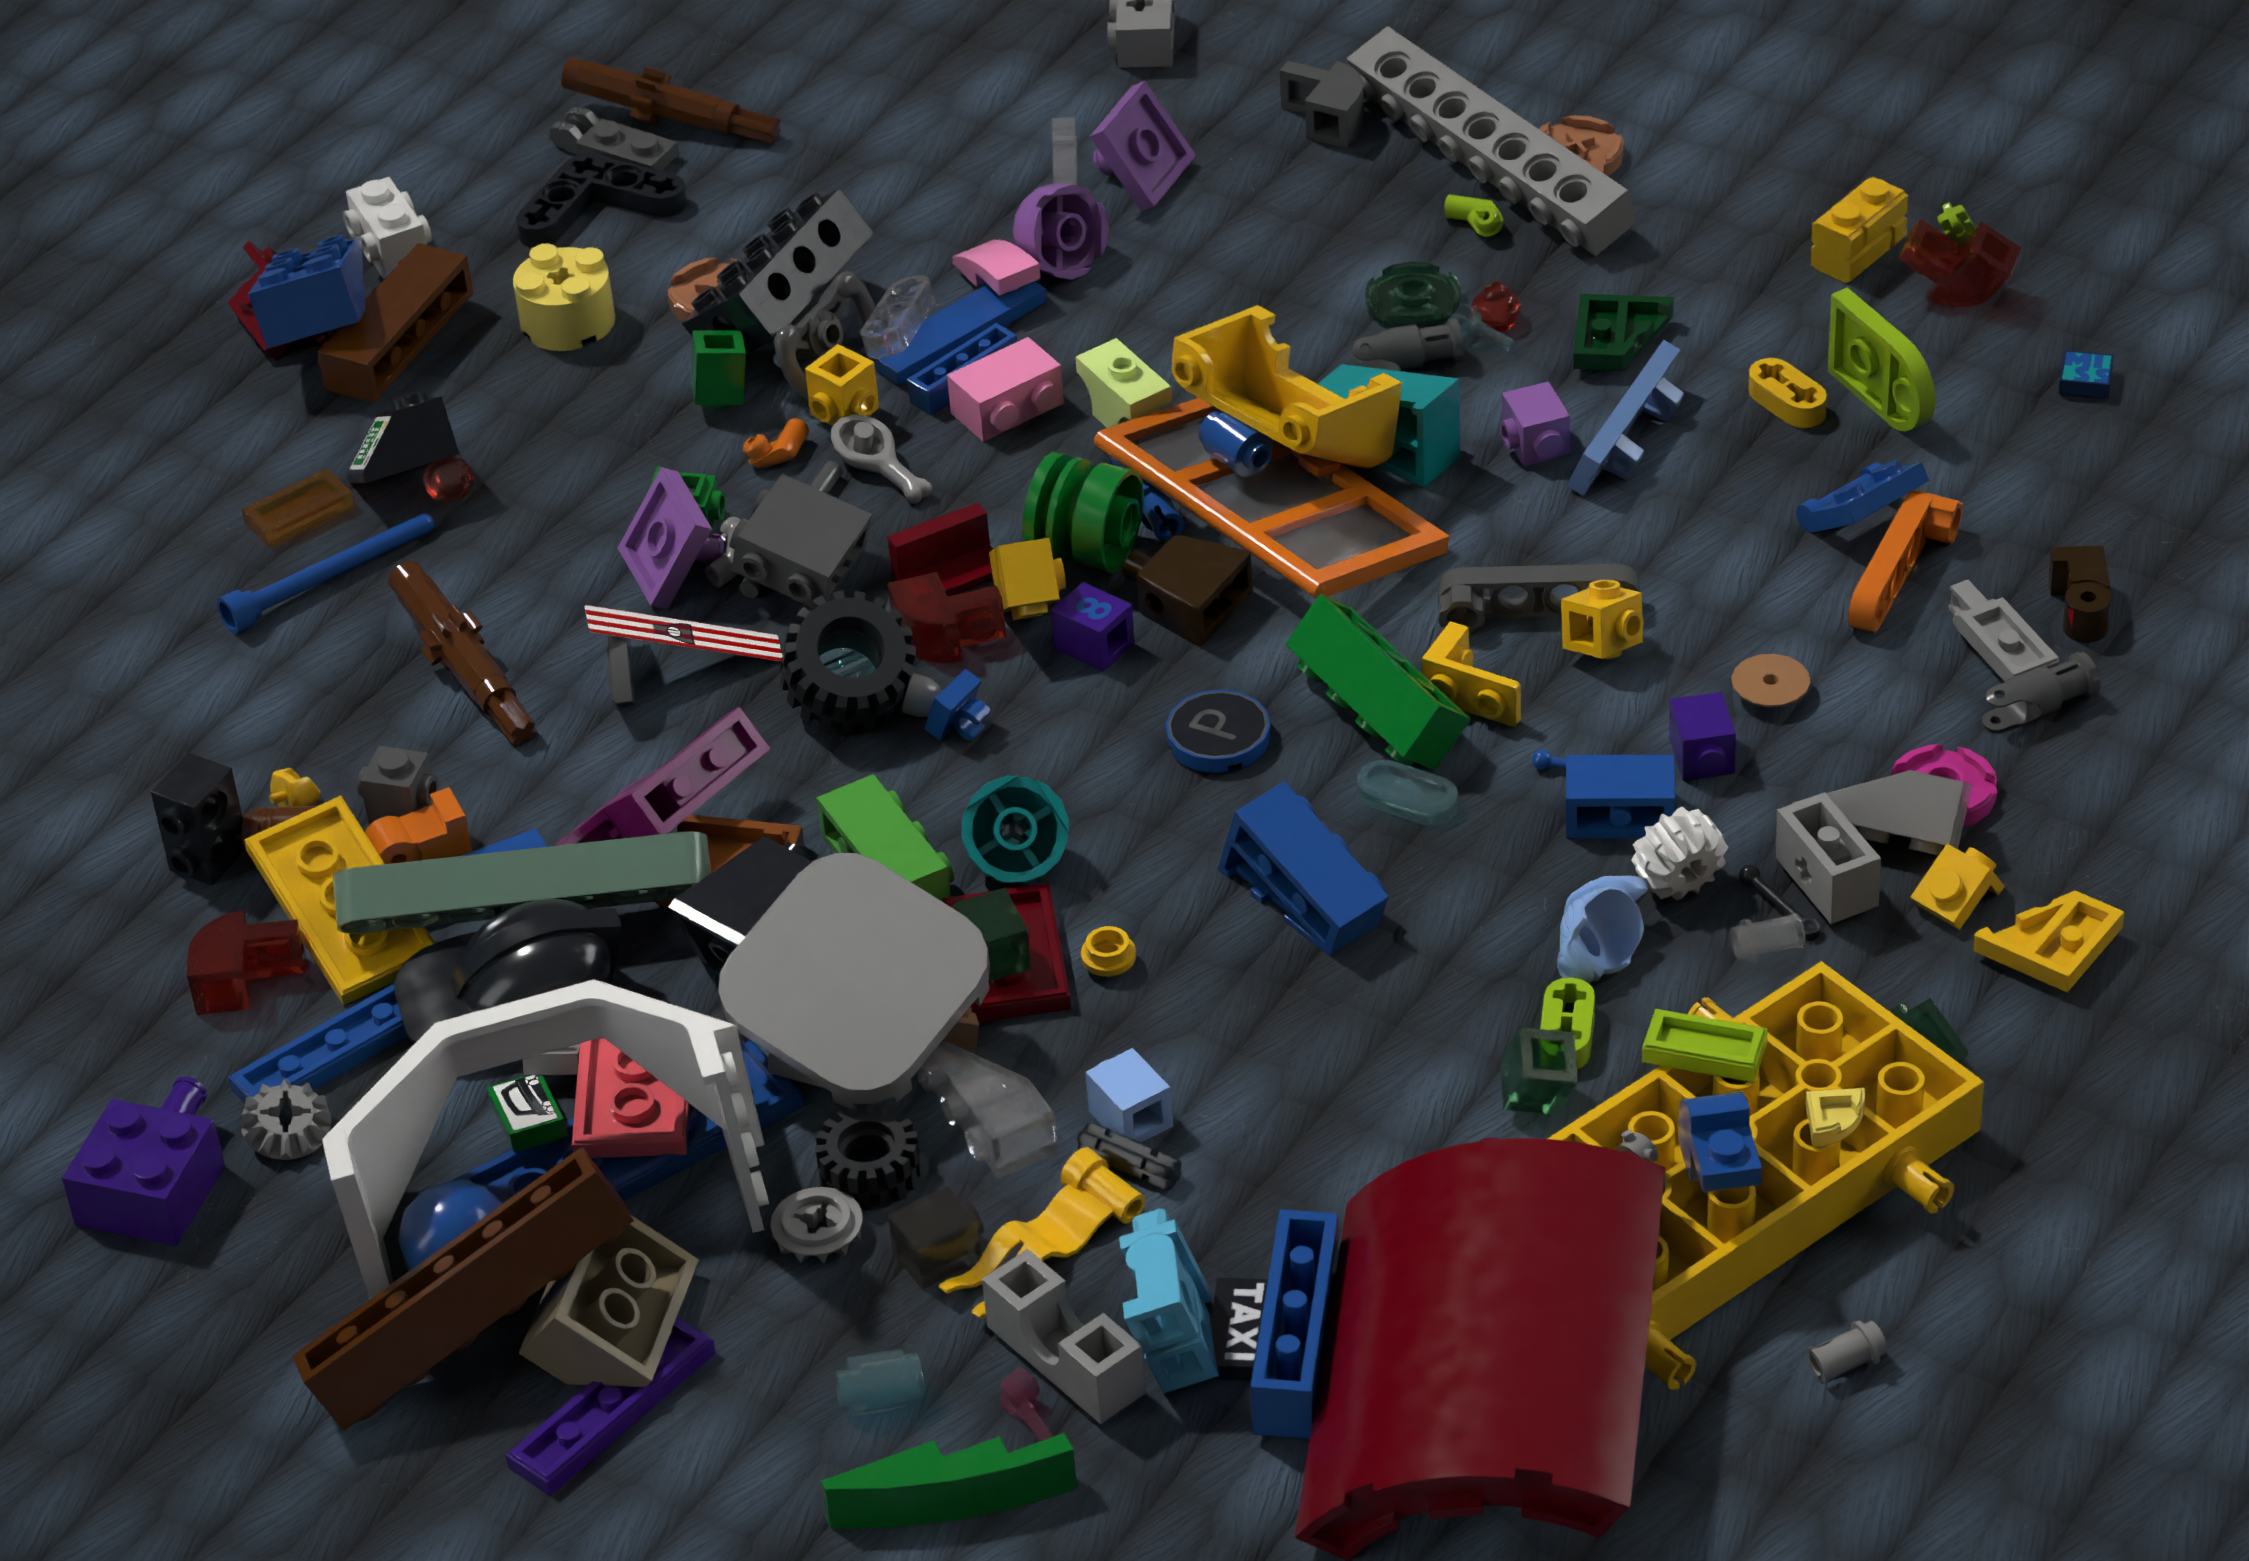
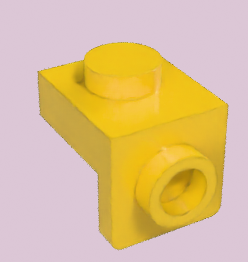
M1947 843L1910 898L1917 906L1960 930L1987 890L1999 896L2005 886L1993 872L1997 865L1989 857L1972 847H1969L1963 853Z

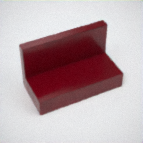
M978 502L887 536L891 574L917 608L993 580L989 552L993 550V547L990 545L988 518L986 511Z

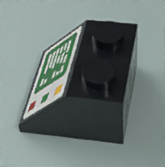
M424 390L410 392L389 399L391 408L378 412L347 472L349 483H368L460 454L442 397L427 398L426 391Z

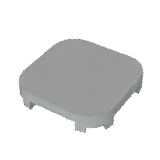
M834 853L814 860L798 873L733 950L720 972L718 992L727 1021L736 1025L739 1040L744 1045L750 1039L832 1093L834 1103L853 1110L855 1104H876L893 1098L897 1103L912 1090L911 1078L974 1002L981 1006L990 989V961L988 948L981 931L966 916L876 860L858 853Z

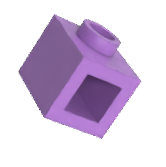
M1549 381L1502 393L1501 437L1505 447L1508 450H1514L1523 466L1570 455V415Z

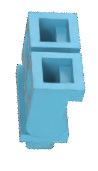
M1157 1209L1135 1216L1132 1219L1133 1233L1119 1237L1120 1249L1136 1281L1138 1298L1123 1302L1124 1320L1134 1339L1142 1345L1145 1360L1164 1394L1219 1376L1210 1325L1211 1318L1204 1304L1212 1301L1210 1288L1175 1219L1170 1220L1165 1209Z

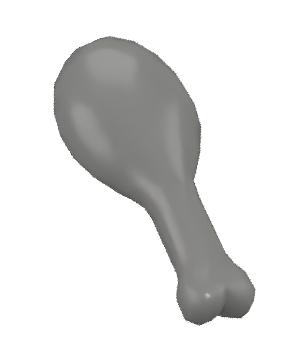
M852 414L840 418L832 427V444L844 462L857 469L882 474L904 492V496L910 504H918L923 498L931 495L932 485L926 479L916 477L899 463L896 457L892 432L885 424L866 415Z

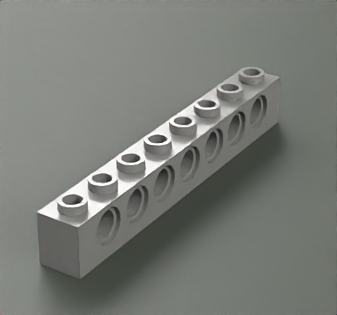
M1386 26L1346 58L1348 65L1353 67L1362 77L1365 101L1371 99L1381 106L1390 119L1393 121L1400 119L1410 126L1413 133L1424 142L1430 140L1450 161H1460L1480 182L1486 183L1488 181L1496 186L1510 203L1516 204L1519 202L1529 209L1533 217L1540 224L1547 225L1549 223L1560 231L1565 240L1572 246L1577 247L1580 245L1597 256L1638 222L1626 188L1390 27Z

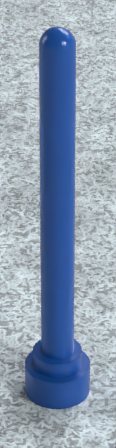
M428 514L418 515L254 593L249 590L244 592L234 590L217 599V609L220 618L232 634L236 635L255 626L256 619L262 615L261 611L431 532L434 528V520Z

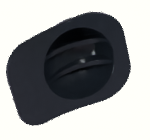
M562 899L530 901L500 913L476 932L446 939L421 949L403 964L394 982L395 997L408 1039L412 1044H415L436 1022L593 979L620 988L614 969L622 926L616 909H587L578 903Z

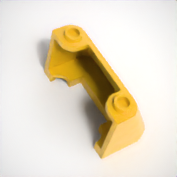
M1259 305L1174 337L1172 374L1182 388L1293 451L1365 469L1382 464L1392 456L1402 382L1382 373L1370 378L1367 387L1362 385L1350 390L1348 398L1340 397L1288 368L1291 346L1284 342L1277 344L1269 328V325L1275 323V314Z

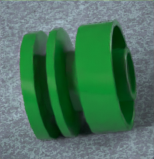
M1051 452L1041 461L1029 485L1023 512V542L1050 538L1053 559L1061 558L1062 562H1066L1074 557L1077 565L1114 574L1124 566L1127 556L1133 550L1142 521L1144 488L1139 472L1106 463H1100L1093 468L1091 462L1087 459L1080 457L1072 459L1069 455Z

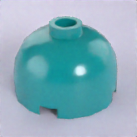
M1006 775L986 783L971 797L962 817L961 840L968 859L983 875L1001 883L1025 884L1043 877L1060 861L1068 843L1069 818L1062 800L1048 785L1028 777ZM1009 825V833L1002 837V832ZM1015 826L1021 830L1022 835L1015 832Z

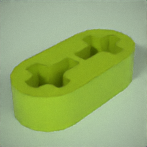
M1568 977L1555 980L1547 986L1544 993L1540 1026V1057L1545 1066L1555 1071L1572 1072L1578 1070L1588 1063L1591 1055L1595 1019V994L1591 985L1582 979ZM1565 1003H1574L1573 1013L1563 1012ZM1562 1036L1572 1037L1569 1046H1560Z

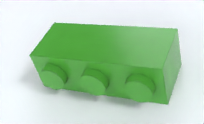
M874 774L816 797L821 836L834 853H858L878 861L941 901L944 897H951L949 883L954 881V872L947 856L943 852H935L929 844L923 826L918 821L911 822L905 814L901 800L896 792L893 790L887 791Z

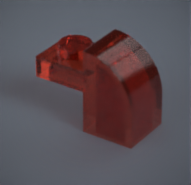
M1920 219L1910 230L1899 259L1909 265L1916 273L1924 275L1934 282L1928 296L1929 298L1948 306L1970 307L1987 301L2007 281L2012 274L2021 247L1982 221L1964 242L1959 245Z
M937 572L887 583L890 611L896 609L903 616L901 627H910L913 634L911 645L916 646V657L935 663L962 661L960 647L1006 637L1003 600L997 585L947 597Z
M244 910L228 913L202 927L193 937L188 949L187 979L196 1015L251 1009L252 979L306 973V954L298 919L247 925Z

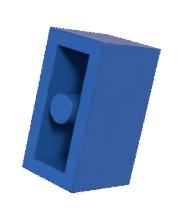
M1566 755V838H1642L1646 835L1644 827L1654 826L1658 823L1662 813L1670 817L1675 812L1674 755Z

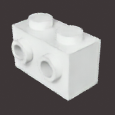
M390 177L371 180L362 186L346 191L349 210L344 211L343 216L347 230L352 238H360L365 257L374 264L383 279L395 269L397 264L418 243L427 245V243L432 242V234L426 218L423 215L417 216L415 214L413 203L406 191L400 193Z

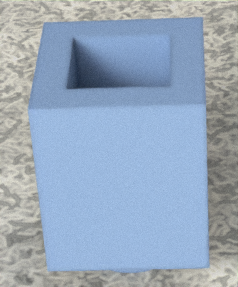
M1133 1048L1105 1060L1085 1072L1089 1112L1102 1126L1111 1130V1136L1113 1132H1118L1142 1143L1173 1127L1170 1086Z

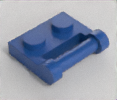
M1899 460L1891 461L1884 465L1875 462L1862 469L1860 477L1819 500L1811 498L1797 506L1796 516L1800 525L1808 532L1855 524L1925 484L1930 479L1922 462L1901 466Z

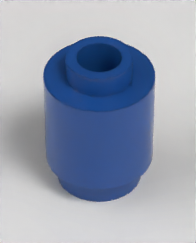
M1220 409L1211 412L1200 426L1199 440L1203 444L1205 451L1240 476H1251L1263 470L1269 463L1272 456V438Z

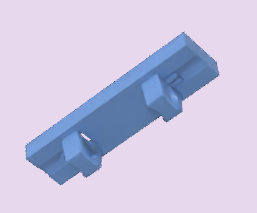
M1665 340L1662 341L1583 453L1567 487L1584 496L1602 469L1628 480L1644 453L1641 447L1626 437L1642 412L1668 422L1683 398L1684 392L1666 380L1669 368L1680 352L1679 348Z

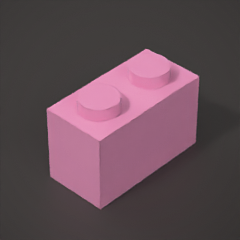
M1029 337L947 375L951 414L982 442L1064 404L1061 365Z

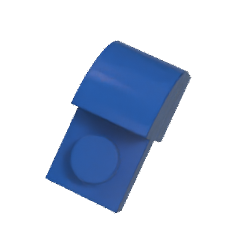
M1742 1092L1682 1099L1680 1102L1678 1141L1690 1182L1700 1181L1702 1192L1761 1185L1762 1167L1749 1126L1750 1108Z

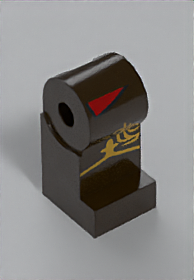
M2103 545L2051 547L2048 584L2050 595H2065L2064 633L2072 640L2084 643L2103 639L2108 633L2109 607L2111 604L2110 582Z

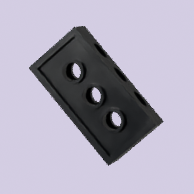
M840 188L823 197L816 192L796 207L795 212H792L788 207L776 214L767 223L770 231L766 235L763 233L757 236L742 249L745 255L741 262L740 260L734 261L717 275L716 278L720 281V284L716 288L714 286L708 288L692 301L691 305L695 310L682 322V325L691 337H693V331L741 330L745 352L748 354L774 341L779 329L789 325L874 232Z

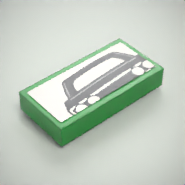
M527 1075L487 1087L490 1104L513 1152L533 1148L568 1136L564 1117L542 1075Z

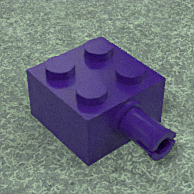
M186 1076L177 1078L161 1108L116 1099L110 1100L62 1177L74 1225L178 1246L225 1167L214 1119L196 1116L197 1111L208 1098V1094H205L207 1090L201 1082Z

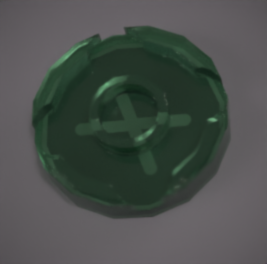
M1409 261L1393 264L1382 270L1381 277L1374 280L1373 276L1368 281L1365 292V307L1370 318L1386 329L1414 324L1419 329L1446 325L1449 319L1457 316L1462 301L1461 286L1457 277L1449 272V276L1439 272V266L1428 262Z

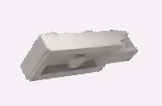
M1969 579L1950 586L1952 592L1949 610L1953 614V623L1962 636L2004 682L2040 666L2050 669L2060 665L2059 657L2003 597L1996 600H1987Z

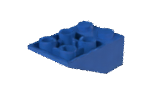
M337 235L318 242V249L301 254L299 248H293L272 256L273 263L265 266V271L257 277V282L248 293L267 349L360 321L365 313L362 243L359 237L346 241L344 235Z

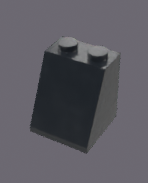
M764 836L680 894L672 901L668 908L700 961L720 973L733 950L798 873L812 863V860L805 851L795 844L787 842L782 846Z

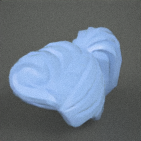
M1631 875L1603 876L1586 883L1570 894L1566 901L1560 925V951L1557 958V968L1562 978H1578L1590 984L1593 981H1598L1603 974L1619 972L1631 963V957L1640 943L1644 932L1641 912L1635 901L1647 892V882L1640 877Z

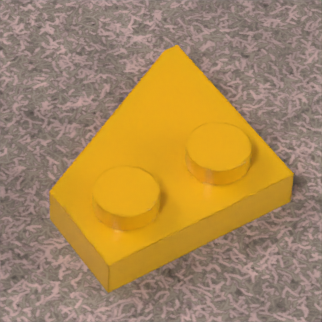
M2073 891L2053 899L2047 906L2034 907L2017 914L2014 926L1997 933H1993L1988 927L1978 930L1974 935L1973 951L2068 992L2123 928L2124 911L2078 891Z

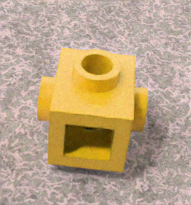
M837 344L805 368L810 415L818 420L834 426L840 418L852 414L870 416L879 409L874 361Z
M1597 580L1591 582L1588 589L1561 599L1563 649L1590 655L1595 658L1611 659L1621 656L1622 650L1643 642L1644 620L1642 616L1641 592L1621 588L1620 583L1615 580Z

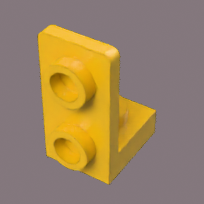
M1450 621L1422 657V674L1462 711L1515 727L1521 720L1520 683L1472 667L1474 653L1472 650H1469V627Z

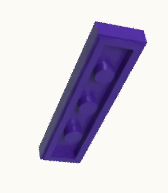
M677 1317L653 1380L646 1387L603 1386V1382L592 1381L505 1455L508 1468L551 1496L716 1353L714 1340Z

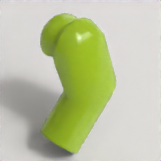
M1448 194L1444 205L1445 218L1468 221L1476 233L1484 237L1494 236L1501 230L1503 217L1491 200Z

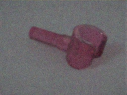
M1017 1368L1001 1381V1408L1009 1415H1016L1018 1413L1021 1419L1025 1420L1039 1442L1054 1437L1031 1403L1040 1394L1038 1383L1028 1371L1023 1368Z

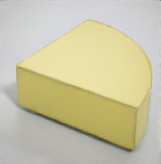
M1864 1088L1806 1091V1111L1813 1148L1836 1143L1846 1138L1858 1127L1864 1114Z

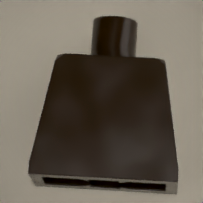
M1182 535L1173 536L1154 556L1139 550L1131 551L1123 567L1124 577L1137 582L1138 608L1141 614L1200 647L1253 592L1251 552Z

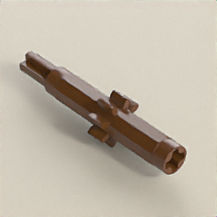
M570 57L562 71L561 85L564 89L632 108L630 118L653 126H657L660 116L728 136L735 134L770 145H774L775 139L779 138L781 129H779L781 120L779 118L741 108L739 104L669 84L672 78L670 74L645 66L643 76L591 61Z
M408 561L398 565L391 572L388 583L397 595L398 601L421 630L418 635L425 644L420 650L431 665L434 666L441 662L447 671L451 670L474 702L478 703L486 715L492 716L513 745L520 746L524 739L531 741L537 734L533 728L536 723L517 700L516 692L507 681L504 673L482 646L485 641L478 633L483 628L482 624L471 610L462 614L456 605L452 606L432 578L424 572L418 563Z

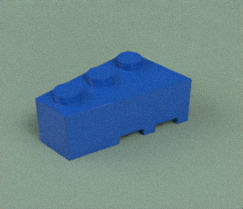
M1285 781L1234 812L1217 869L1229 878L1237 873L1254 886L1250 889V894L1261 904L1271 899L1288 912L1284 915V922L1329 957L1379 926L1389 898L1385 893L1383 884L1377 876L1367 872L1350 854L1345 841L1339 835L1332 834L1316 816L1310 802L1303 796L1297 795Z

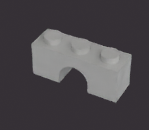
M1026 1249L982 1278L987 1327L1100 1424L1146 1394L1142 1345L1104 1313L1084 1326L1069 1304L1065 1280L1030 1250Z

